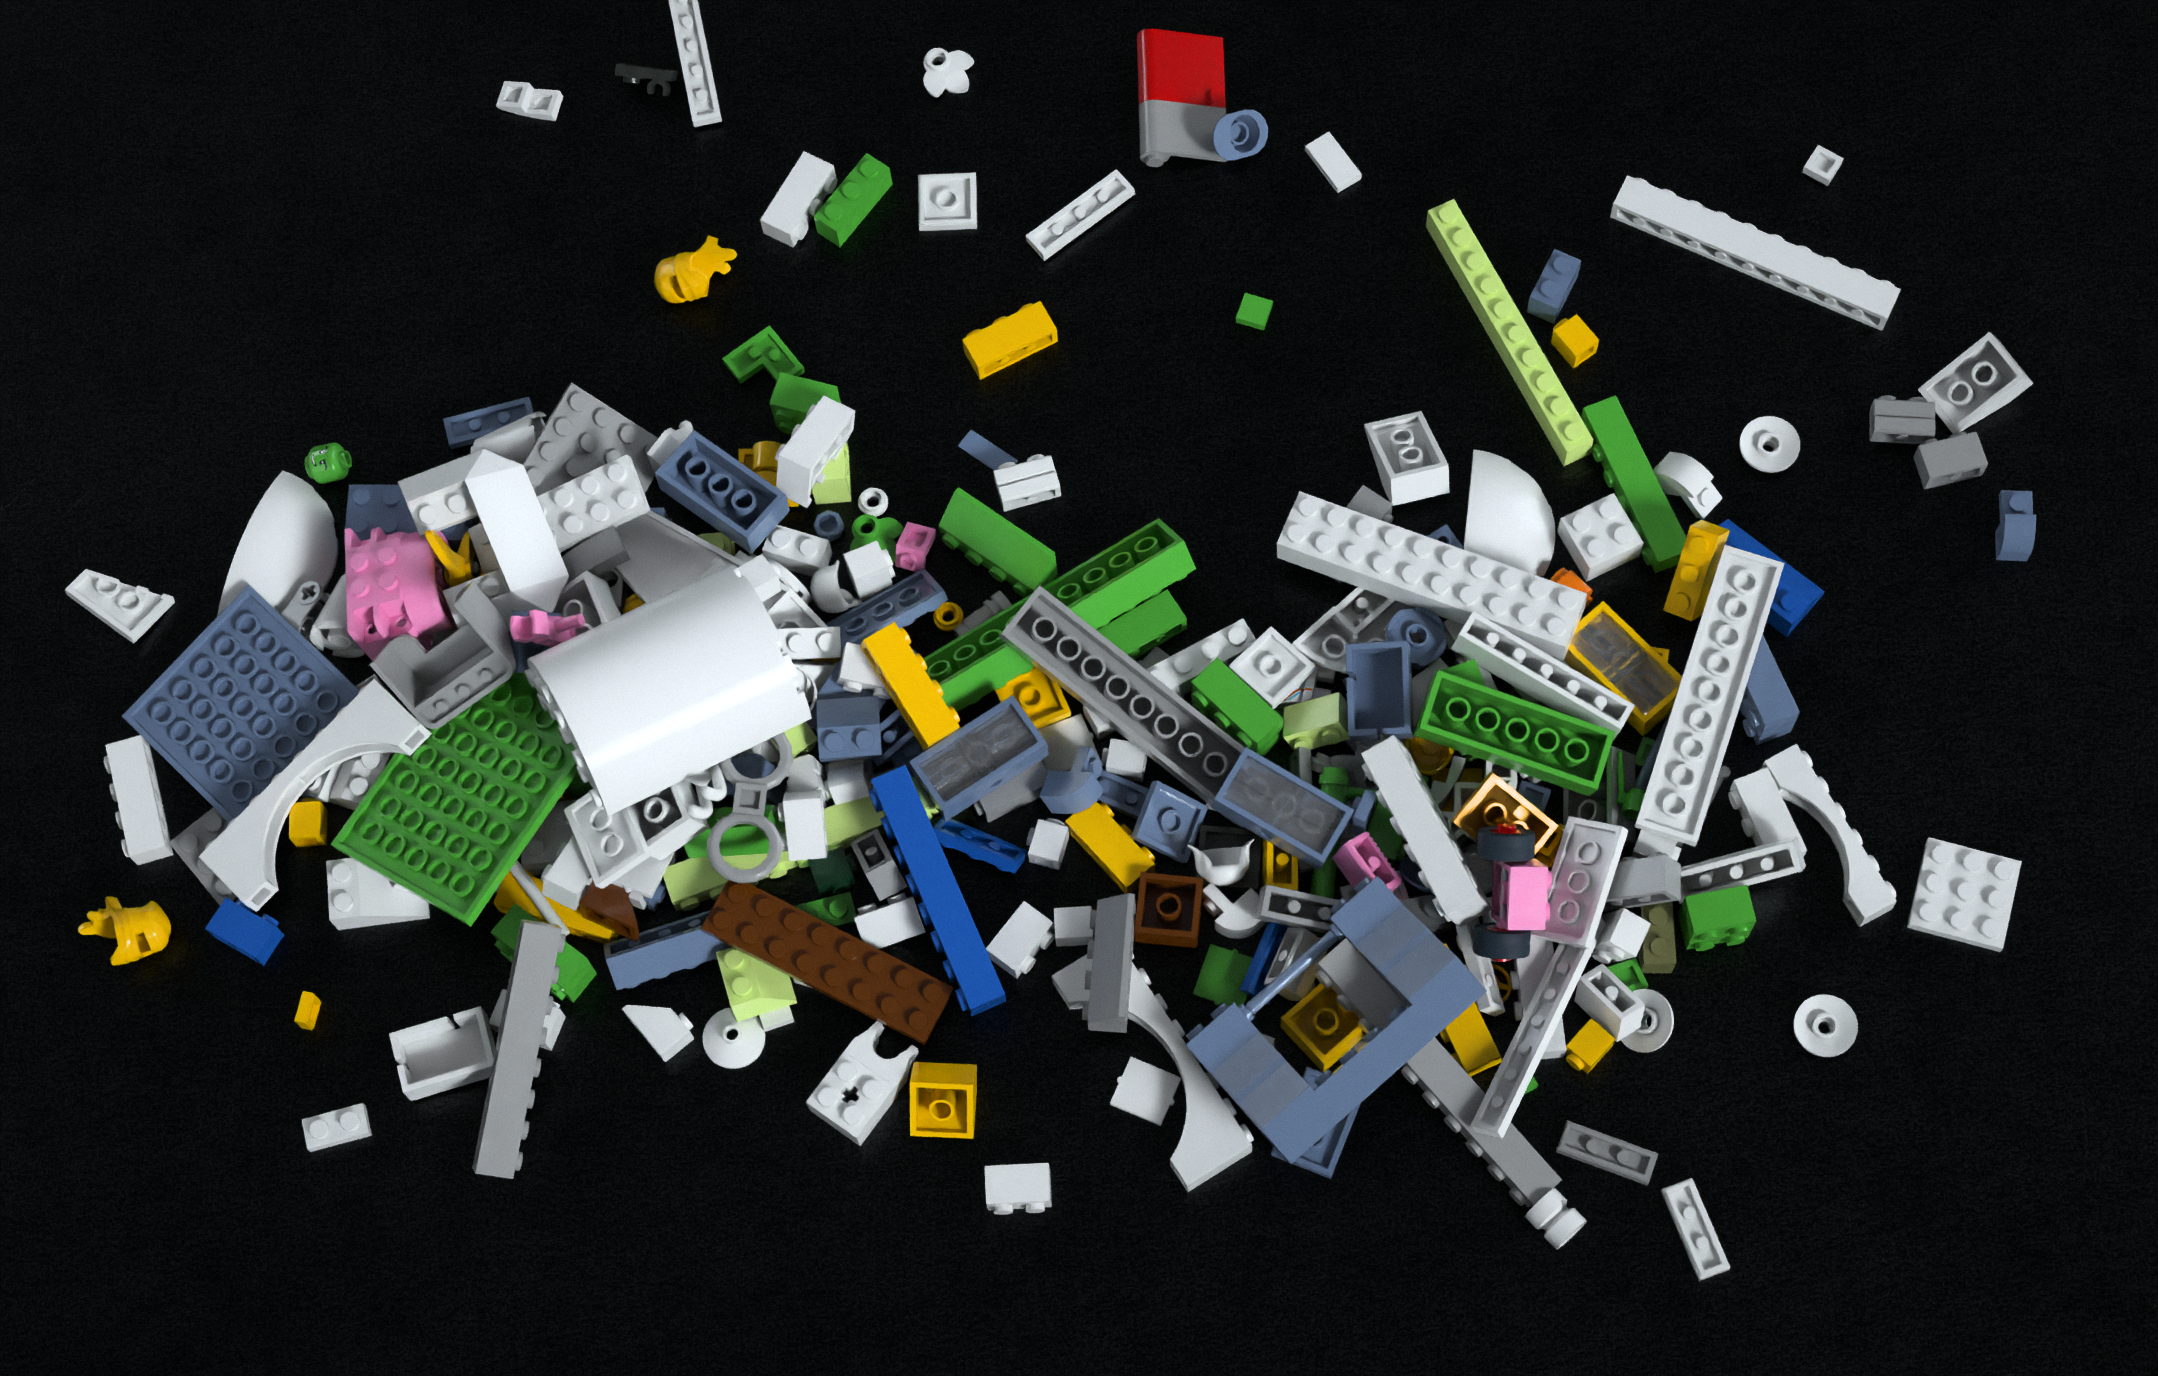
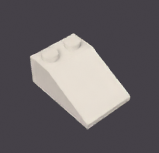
M1989 332L1922 385L1918 391L1927 402H1935V412L1950 431L1955 434L2008 404L2030 387L2033 382L1999 340Z
M1422 411L1364 424L1383 488L1393 506L1450 493L1448 463Z
M345 858L326 861L329 920L338 930L430 918L429 903L411 892L394 889V882L356 860Z

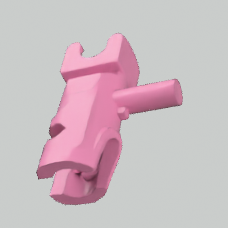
M530 610V616H511L510 630L514 641L521 643L533 641L536 644L552 648L577 636L575 629L583 628L582 625H584L585 619L581 613L565 618L549 616L547 612Z

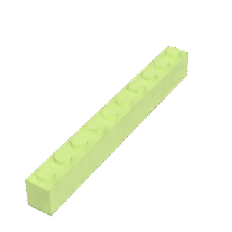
M1452 199L1428 210L1426 228L1563 466L1589 455L1593 445L1591 434L1457 203Z
M911 777L928 818L931 820L932 816L939 814V812L916 778ZM870 796L824 808L828 857L842 854L845 852V848L851 846L850 842L875 829H878L881 835L885 834L881 818L885 816L883 811L876 812ZM782 850L777 866L768 876L762 879L767 877L771 879L779 878L785 875L787 870L797 866L804 868L813 865L816 859L789 861L788 851L783 852ZM767 854L722 857L731 867L746 870L760 865L767 857ZM708 857L690 858L667 867L663 875L676 911L681 909L682 911H690L697 908L700 902L708 899L717 900L728 881L714 870ZM758 881L751 882L749 884L756 886L758 884Z

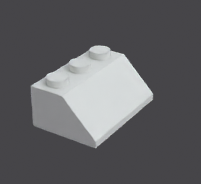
M370 753L344 761L329 795L328 802L355 810L395 753Z

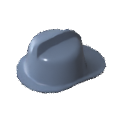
M1241 110L1226 114L1219 119L1213 131L1215 151L1224 160H1237L1252 156L1265 146L1268 138L1266 120L1255 110Z

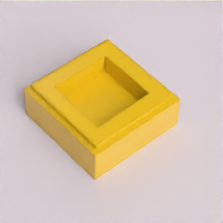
M302 992L294 1020L302 1029L313 1030L315 1027L321 1001L314 993Z

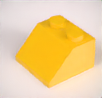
M930 1062L913 1063L910 1078V1136L973 1139L977 1096V1065Z

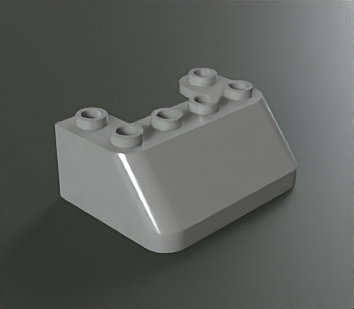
M471 582L457 594L453 604L468 621L466 625L428 652L415 637L409 634H400L385 644L370 663L374 671L423 726L430 729H437L507 681L516 669V661L507 622L474 582Z

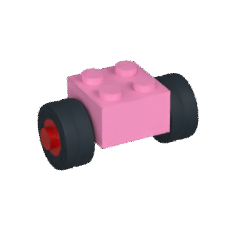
M1508 823L1480 828L1477 836V855L1494 861L1492 884L1493 909L1491 910V918L1498 923H1482L1474 926L1473 953L1501 962L1528 957L1530 953V930H1545V921H1548L1550 918V905L1546 900L1547 889H1550L1552 884L1551 872L1546 865L1534 858V831Z

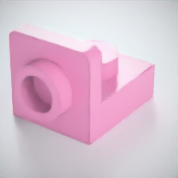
M907 522L896 544L895 566L914 572L925 568L926 556L935 540L936 529Z

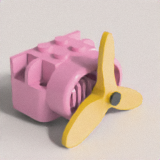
M380 527L371 530V539L361 541L351 528L345 529L347 632L372 661L385 644L400 634H409L415 637L428 652L433 644V633L450 630L455 627L456 623L443 591L481 576L479 565L474 561L475 549L468 531L465 532L457 553L451 550L441 531L436 532L433 529L424 531L425 537L421 538L418 531L413 533L397 532L386 535Z

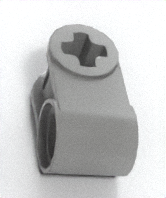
M307 581L299 587L296 595L282 611L281 615L310 641L311 627L324 607L320 602L326 603L330 594L324 593L321 585L316 581Z

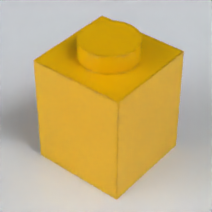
M1577 314L1569 320L1567 318L1562 319L1553 328L1551 344L1573 369L1597 352L1599 339Z
M315 798L300 799V802H295L291 808L289 815V839L296 847L327 845L328 810L321 801Z
M1591 1018L1566 1045V1061L1578 1071L1583 1069L1588 1074L1611 1049L1615 1038Z

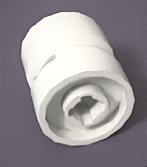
M1553 1188L1528 1211L1525 1217L1537 1230L1544 1229V1237L1558 1250L1583 1227L1587 1220L1575 1208L1568 1209L1566 1207L1567 1200L1556 1188Z

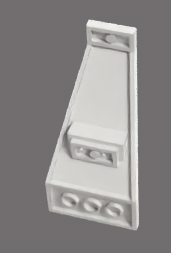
M653 511L644 513L615 527L621 536L630 560L613 568L644 604L731 564L740 567L745 564L740 559ZM781 582L782 591L762 602L776 629L828 627L792 588ZM792 659V660L804 661L805 659Z

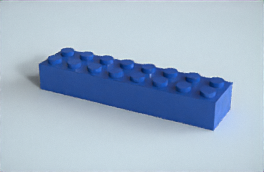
M906 765L871 779L873 788L868 790L871 801L877 813L883 811L885 817L881 818V822L888 840L895 839L897 845L893 849L900 868L907 867L909 874L905 875L912 896L916 897L919 895L922 901L917 904L921 917L926 926L932 924L934 929L930 933L932 942L938 954L942 952L945 954L947 960L943 961V967L950 983L956 981L959 989L955 990L962 1011L969 1010L972 1017L1006 1002L1005 992Z

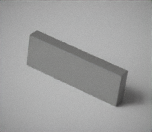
M1568 1120L1556 1150L1557 1153L1648 1185L1658 1157L1656 1152Z

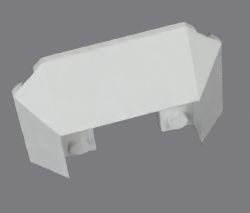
M482 449L398 481L421 538L425 537L424 531L433 529L438 532L478 516L500 569L443 591L458 630L466 625L468 621L453 604L457 594L471 582L478 586L502 614L507 622L509 632H511L510 617L512 616V610L554 612L569 574L524 465Z

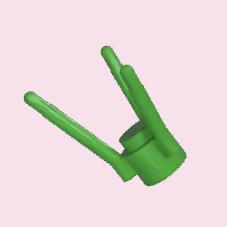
M1618 751V796L1616 803L1622 805L1621 814L1624 817L1637 820L1646 789L1644 791L1632 788L1629 790V793H1625L1623 752Z

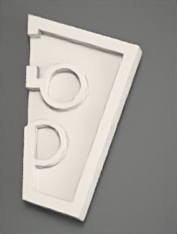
M85 569L65 589L66 594L133 644L175 603L173 596L149 592L148 588L141 586L133 587L121 583L119 579Z

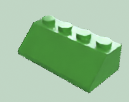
M958 487L954 491L939 524L941 540L946 546L953 550L958 548L964 552L965 557L976 566L981 564L989 569V573L999 582L1005 580L1023 598L1034 593L1039 585L1044 587L1055 579L1058 572L1054 551Z

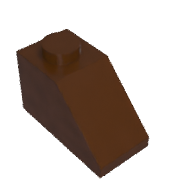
M592 881L579 902L582 917L637 942L640 937L638 924L628 893L625 892L624 888L614 884H609L601 889L596 887L594 881Z

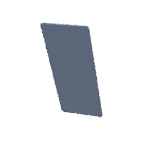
M970 430L958 445V447L993 470H998L1000 465L1007 462H1014L1015 464L1018 462V460L973 430Z

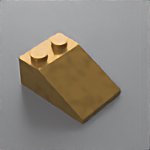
M1493 772L1486 776L1451 820L1477 842L1478 830L1480 828L1497 826V824L1501 823L1515 824L1517 827L1532 830L1535 832V854L1558 827L1555 822Z

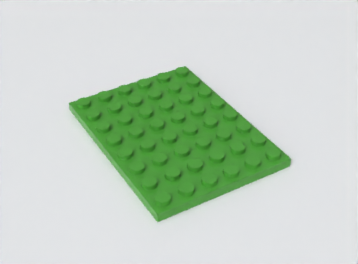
M514 672L507 681L440 728H427L432 734L410 756L395 753L331 845L336 850L471 927L577 774V764L571 753L575 748L571 742L568 744L564 742L558 729L560 726L557 720L551 718L548 710L544 711L537 697L538 692L535 687H531L525 673Z

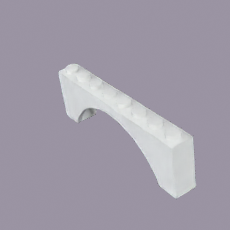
M373 679L369 684L360 689L358 695L337 713L336 718L326 728L321 729L316 734L315 739L304 750L295 755L293 761L281 773L274 776L271 784L261 794L255 796L250 801L249 806L238 817L232 819L227 828L216 839L207 844L199 857L245 905L257 912L279 890L275 872L277 842L286 817L308 786L329 769L357 756L377 752H392L410 756L432 733L386 688Z
M1087 954L1052 975L1053 984L1069 1009L1083 1008V1001H1089L1090 990L1085 989L1086 970L1092 971L1093 959H1087ZM1132 962L1128 1019L1144 1027L1164 1046L1177 1066L1185 1089L1187 1101L1185 1125L1179 1144L1170 1158V1166L1186 1191L1189 1192L1251 1153L1252 1144L1250 1142L1254 1138L1245 1124L1239 1126L1233 1117L1237 1113L1227 1097L1222 1100L1216 1091L1219 1088L1217 1081L1209 1072L1205 1073L1199 1065V1060L1185 1046L1186 1043L1182 1039L1185 1033L1176 1019L1171 1021L1165 1013L1168 1007L1161 995L1158 993L1154 996L1148 987L1151 981L1144 969L1140 968L1137 970Z

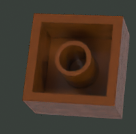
M1141 872L1134 929L1135 942L1197 948L1203 878Z

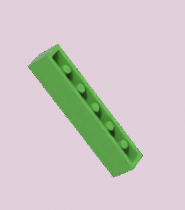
M1615 395L1584 407L1581 419L1593 438L1592 455L1596 462H1601L1605 470L1603 475L1609 488H1614L1619 503L1643 541L1641 554L1645 563L1651 565L1655 573L1678 565L1686 536L1617 396Z

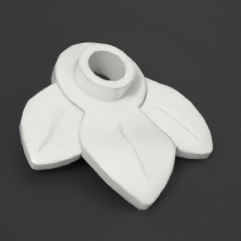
M933 48L925 55L923 63L926 73L923 82L931 96L937 98L945 89L952 93L968 91L969 79L965 70L974 64V60L969 54L960 50L948 53L942 48ZM937 61L943 63L941 65H933Z

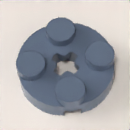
M1415 607V609H1402L1392 617L1386 627L1384 642L1408 641L1411 646L1412 668L1421 670L1433 664L1441 656L1447 645V636L1445 638L1443 630L1445 626L1439 616L1424 607ZM1416 631L1421 634L1420 640L1423 643L1411 641L1409 632L1411 634H1414Z

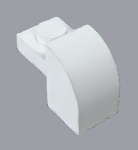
M1669 452L1653 469L1665 493L1681 496L1696 518L1704 519L1722 499V496L1711 483V480L1714 478L1713 475L1701 463L1686 454Z
M1211 883L1202 890V899L1204 900L1202 904L1213 917L1217 914L1219 915L1215 920V930L1220 934L1235 939L1246 938L1255 934L1268 923L1267 921L1254 919L1259 895L1252 888L1234 904Z

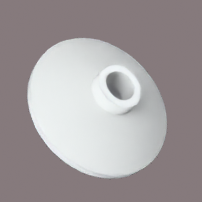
M1763 416L1752 420L1746 425L1740 436L1739 446L1743 458L1750 466L1759 471L1773 473L1785 470L1795 462L1800 451V439L1795 428L1787 421L1774 416ZM1769 445L1773 448V451L1768 452L1763 449V446Z
M1638 989L1633 991V993L1645 1004L1641 1027L1621 1039V1041L1631 1050L1647 1053L1659 1049L1667 1042L1673 1030L1674 1016L1669 1002L1662 994L1650 989ZM1649 1016L1652 1017V1024L1650 1027H1648L1647 1025V1018Z
M1822 994L1810 997L1800 1005L1794 1016L1793 1027L1797 1040L1808 1052L1820 1057H1834L1844 1053L1852 1046L1858 1033V1022L1854 1011L1845 1001L1836 996ZM1826 1024L1829 1027V1032L1826 1034L1821 1033L1818 1025Z
M731 1007L714 1014L707 1022L703 1032V1046L709 1058L717 1065L728 1069H738L751 1064L759 1057L765 1045V1031L760 1019L755 1016L737 1022ZM730 1031H737L738 1036L736 1039L729 1040L727 1038V1034Z

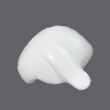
M839 560L832 566L818 569L811 579L810 589L815 604L827 613L843 612L848 610V608L856 607L863 603L859 599L854 598L848 591L839 588L837 578Z
M1250 839L1242 847L1202 851L1191 845H1187V847L1194 852L1195 865L1199 875L1213 885L1225 886L1241 880L1248 870L1250 862L1249 847L1254 839Z

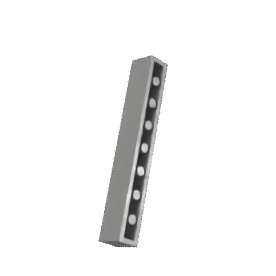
M524 919L520 921L472 1166L476 1174L513 1179L514 1172L521 1169L523 1152H519L521 1139L526 1140L529 1129V1121H525L527 1108L532 1109L535 1098V1090L531 1089L533 1077L538 1078L541 1059L537 1058L539 1046L544 1047L547 1037V1028L543 1027L545 1015H550L553 1007V996H549L551 984L557 983L559 976V965H555L557 953H562L565 945L566 935L561 934L562 928L559 925Z

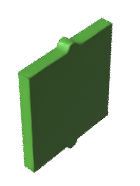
M1210 944L1193 996L1213 1002L1216 1007H1219L1224 1002L1227 1006L1235 1003L1237 1007L1242 1003L1245 1004L1247 994L1242 992L1240 988L1253 958L1238 953L1237 949L1231 951Z

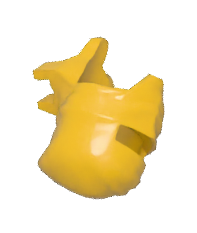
M708 236L706 242L697 251L682 252L674 257L662 259L656 267L655 287L664 300L675 304L706 297L708 295L709 281L714 271L724 275L728 273L731 267L725 261L735 259L737 252L733 249L721 248L718 246V238Z
M109 896L105 898L106 909L99 908L98 911H89L87 918L91 921L85 922L78 927V932L82 935L96 934L106 938H117L118 947L110 958L113 966L137 961L155 952L162 951L167 946L171 934L170 921L156 902L150 901L143 907H125L122 909L118 899Z

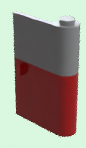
M1160 29L1140 31L1137 34L1141 161L1150 167L1163 165L1170 156L1226 162L1227 160H1224L1217 154L1213 145L1215 125L1221 117L1226 115L1223 38Z

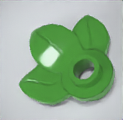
M869 514L861 515L855 519L852 525L854 539L850 545V551L877 541L881 550L887 549L892 563H894L896 556V543L894 539L901 536L904 527L897 520L890 517L878 519ZM865 527L872 528V531L868 534L862 532Z

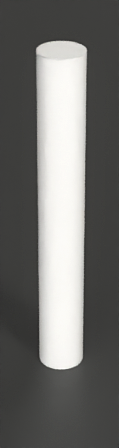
M517 860L510 869V872L549 924L559 925L562 928L561 934L567 936L570 930Z

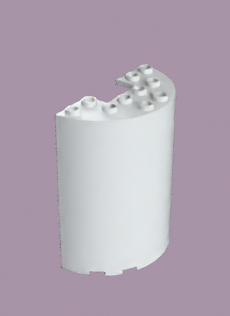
M734 564L714 571L528 658L529 669L524 671L531 687L536 688L538 692L537 697L544 711L548 710L551 718L557 720L560 726L558 729L566 744L570 742L573 744L575 750L571 751L577 764L576 769L584 784L590 782L593 789L589 792L596 807L603 806L608 816L812 719L805 693L800 689L796 678L797 672L788 653L781 654L784 649L778 637L780 635L770 615L745 575L741 576L738 567Z

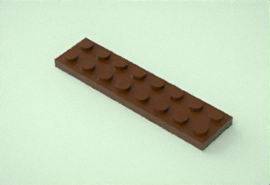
M728 880L701 927L702 932L923 1045L928 1040L954 990V987L749 883H737Z

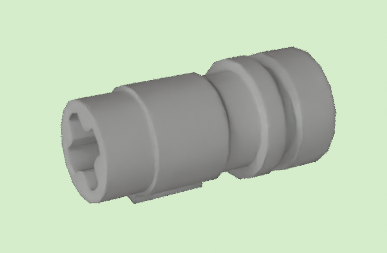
M997 591L990 597V601L985 600L983 602V607L975 610L962 620V623L956 626L953 632L958 638L1009 608L1012 604L1001 591Z

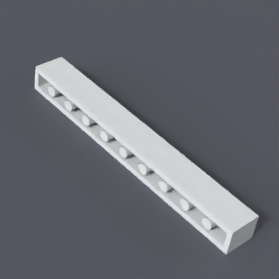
M1627 175L1613 203L1611 218L1881 331L1901 290L1887 280L1875 279L1868 276L1863 270L1851 269L1840 264L1834 258L1823 257L1813 253L1805 246L1791 244L1779 235L1767 234L1758 230L1750 223H1741L1731 219L1726 213L1712 211L1703 207L1697 201H1688L1676 196L1671 190L1652 186L1642 178H1633Z

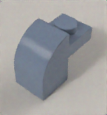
M2001 490L1999 494L2000 524L1995 531L1996 560L2027 561L2033 550L2036 533V515H2033L2032 491Z
M1079 747L1071 771L1049 770L1039 796L1051 813L1075 814L1091 807L1102 795L1104 789L1097 778L1102 772L1103 763L1092 747Z

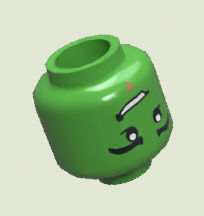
M338 443L315 446L310 449L308 456L305 458V469L308 476L321 484L343 480L352 466L350 453L344 450Z

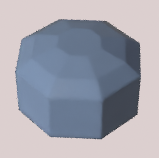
M827 510L817 515L814 529L818 537L832 542L841 537L844 524L838 513Z

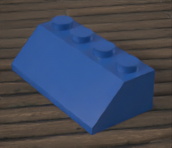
M1727 519L1718 525L1730 530L1725 545L1785 563L1766 622L1787 637L1822 597L1825 591Z

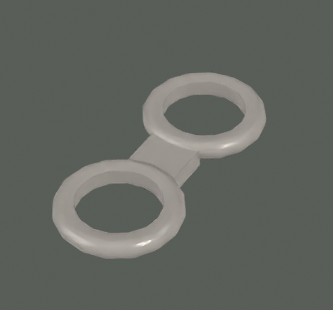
M783 732L770 738L776 743L780 751V761L778 767L764 778L751 779L741 775L734 768L731 757L719 763L725 778L735 786L733 811L720 818L711 828L707 840V855L714 870L727 880L737 883L756 882L768 876L778 864L782 852L781 836L774 823L764 816L767 790L779 785L789 774L793 762L792 746ZM737 824H750L758 827L764 832L769 841L767 857L760 865L752 869L740 870L731 867L724 861L720 853L719 844L722 836L729 828Z

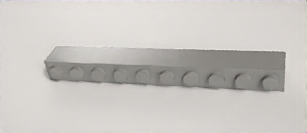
M1347 938L1313 966L1317 971L1315 976L1319 982L1326 988L1331 986L1339 995L1336 998L1338 1003L1347 1012L1352 1010L1360 1019L1358 1024L1366 1034L1376 1026L1380 1029L1384 1028L1390 1022L1387 1016L1399 1005L1402 1004L1405 1008L1407 1007ZM1435 1037L1402 1066L1401 1073L1411 1084L1417 1083L1424 1091L1422 1096L1426 1102L1434 1109L1438 1107L1446 1115L1444 1118L1445 1123L1455 1133L1460 1131L1468 1140L1465 1143L1468 1149L1476 1157L1482 1156L1489 1164L1487 1167L1488 1171L1499 1182L1504 1180L1511 1188L1509 1191L1510 1196L1520 1206L1524 1204L1527 1207L1534 1206L1562 1180L1511 1122L1503 1139L1476 1133L1473 1130L1471 1123L1486 1094Z

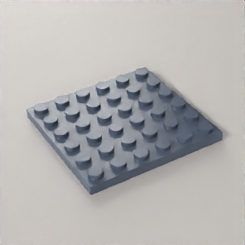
M248 584L122 717L230 822L249 806L250 801L255 796L261 794L271 784L274 776L281 773L293 761L295 755L304 750L315 739L316 734L321 729L326 728L336 718L337 713L358 695L360 690Z

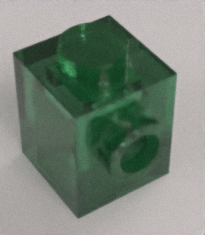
M842 846L828 851L827 858L808 859L820 895L831 891L833 893L843 892L850 888V884L855 883L852 873L858 871L852 854L845 855Z

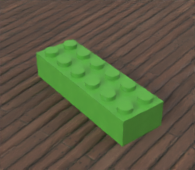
M1437 670L1430 679L1413 735L1590 796L1598 790L1615 731Z

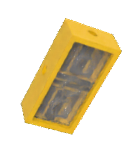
M1602 601L1579 621L1564 659L1577 672L1634 704L1635 706L1626 721L1642 736H1645L1672 711L1682 676Z

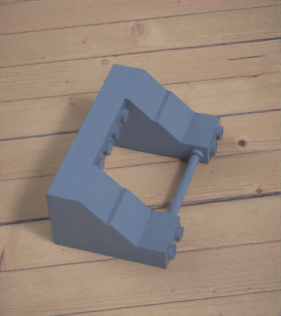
M1367 876L1353 888L1357 892L1356 895L1349 901L1343 897L1329 910L1333 915L1328 918L1332 923L1328 927L1330 931L1252 998L1246 1006L1243 1003L1238 1007L1235 1003L1227 1006L1224 1002L1210 1014L1214 1020L1206 1027H1203L1200 1023L1186 1035L1190 1041L1185 1046L1290 1164L1305 1153L1487 991L1458 957L1400 902L1378 876L1373 880ZM1347 938L1407 1007L1405 1008L1401 1004L1387 1016L1390 1022L1384 1028L1374 1027L1363 1037L1366 1043L1358 1051L1353 1047L1338 1059L1342 1065L1333 1073L1329 1069L1324 1071L1314 1081L1317 1087L1312 1089L1251 1023L1255 1018L1252 1014H1255L1335 942L1338 940L1341 942Z

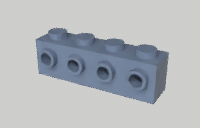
M711 910L641 932L637 942L625 937L603 944L605 959L616 989L634 988L641 982L654 978L662 979L672 972L682 969H693L699 966L700 963L713 959L718 960L716 952L731 948V946L701 931V927Z

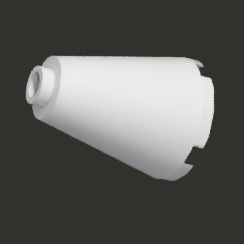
M540 411L531 413L476 439L474 446L471 447V453L486 449L522 464L545 426L541 417L546 415Z
M344 574L311 627L309 637L311 642L321 651L326 647L333 650V656L356 658L363 656L364 651L347 632L346 574Z

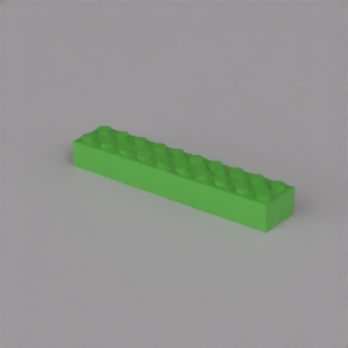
M1158 518L1045 585L1043 588L1090 626L1097 629L1107 625L1113 618L1123 612L1132 610L1138 603L1148 597L1159 594L1163 588L1173 582L1184 579L1196 567L1184 540ZM1032 594L923 658L927 665V670L925 671L931 681L935 679L939 683L944 693L942 699L947 707L952 706L958 712L968 705L977 703L983 696L995 689L1004 687L1008 681L1020 674L1029 672L1033 668V664L999 638L1000 634Z

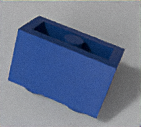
M225 898L205 929L214 938L264 966L284 936L277 927L279 922L265 913L261 917L252 913L253 909L245 905L240 899L235 903Z

